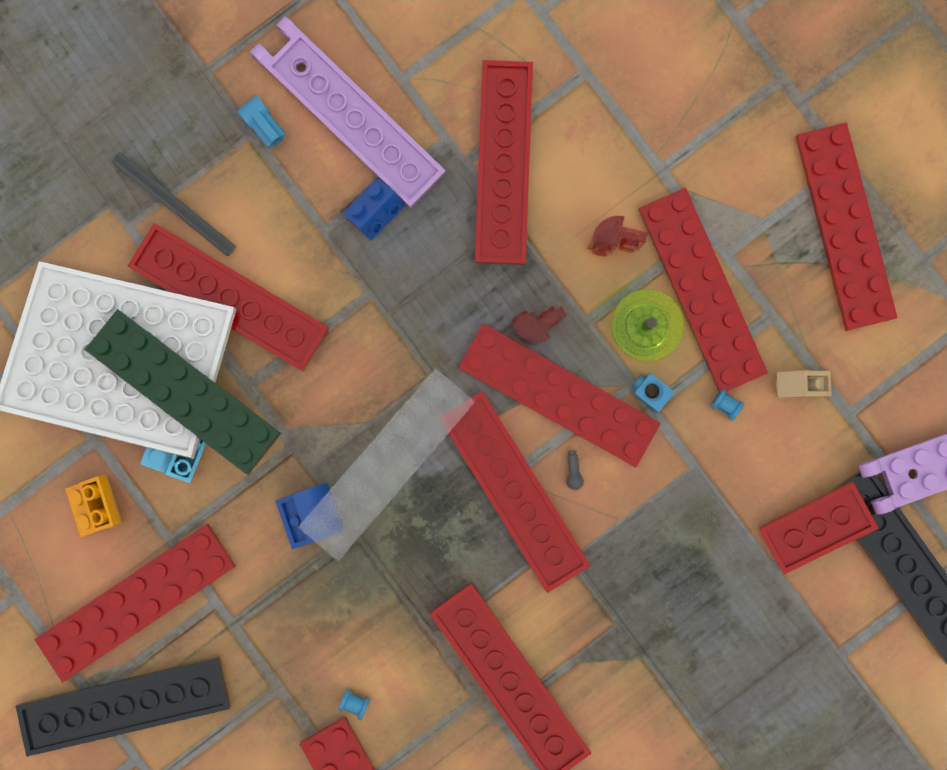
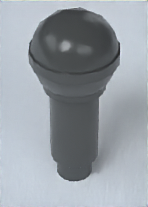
M568 451L569 474L566 484L570 489L578 490L584 483V479L581 473H579L578 455H576V451Z

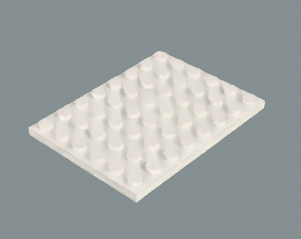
M39 261L0 382V411L194 459L199 438L84 349L114 312L119 309L205 376L216 382L236 309L227 305Z

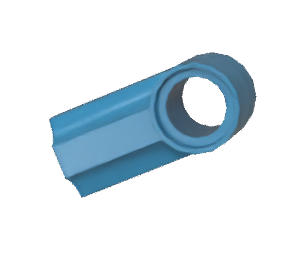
M257 95L236 110L250 129H254L269 149L277 146L286 136L277 122L269 115V110Z

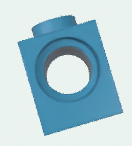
M651 373L645 377L641 374L632 385L635 388L632 395L655 413L660 412L675 393ZM648 384L654 385L657 389V395L653 399L645 395V388Z

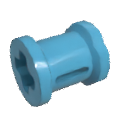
M723 388L717 393L710 404L712 409L717 408L726 414L730 421L737 417L744 406L743 401L735 400L726 394V390Z
M347 688L338 710L350 712L358 716L359 720H362L371 698L367 697L364 699L351 693V689Z

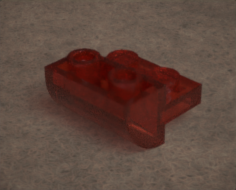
M612 216L603 220L597 226L589 240L587 249H591L592 254L607 257V254H612L617 246H620L619 250L634 253V250H639L645 244L648 233L622 227L625 216Z
M552 306L541 313L539 320L534 311L530 314L524 311L513 318L510 330L524 344L541 345L550 339L546 330L563 321L567 314L562 306L558 309Z

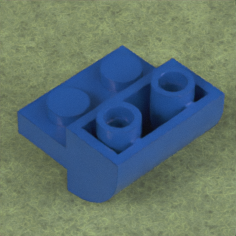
M328 483L276 500L292 549L344 531Z

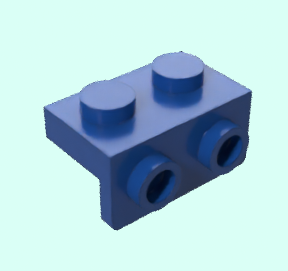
M377 177L342 214L361 230L369 240H373L400 212L405 203L394 190Z

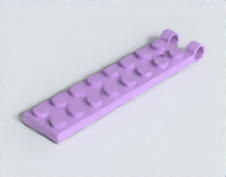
M284 16L276 24V27L290 41L274 57L259 43L249 53L378 178L394 190L407 206L412 208L446 173V170L302 33L291 20ZM305 64L306 69L303 72L297 71V66Z
M947 433L858 465L862 478L882 472L890 495L871 501L875 515L893 511L897 507L947 490ZM911 469L916 472L914 479L908 476V472Z

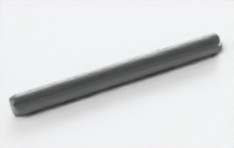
M119 152L113 158L112 162L222 253L229 256L235 250L236 246L124 154Z

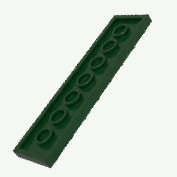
M119 309L114 312L84 349L248 476L281 435L273 426Z

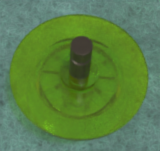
M643 289L630 293L620 301L613 313L611 328L616 344L626 355L639 361H656L668 356L676 349L683 336L684 319L679 306L670 296L661 291Z

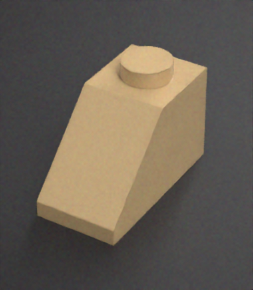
M802 370L777 372L775 385L778 398L832 396L831 371Z

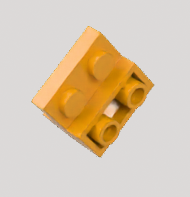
M107 474L65 488L80 537L122 524Z

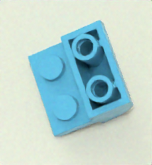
M199 438L194 459L146 447L140 464L190 483L206 443Z

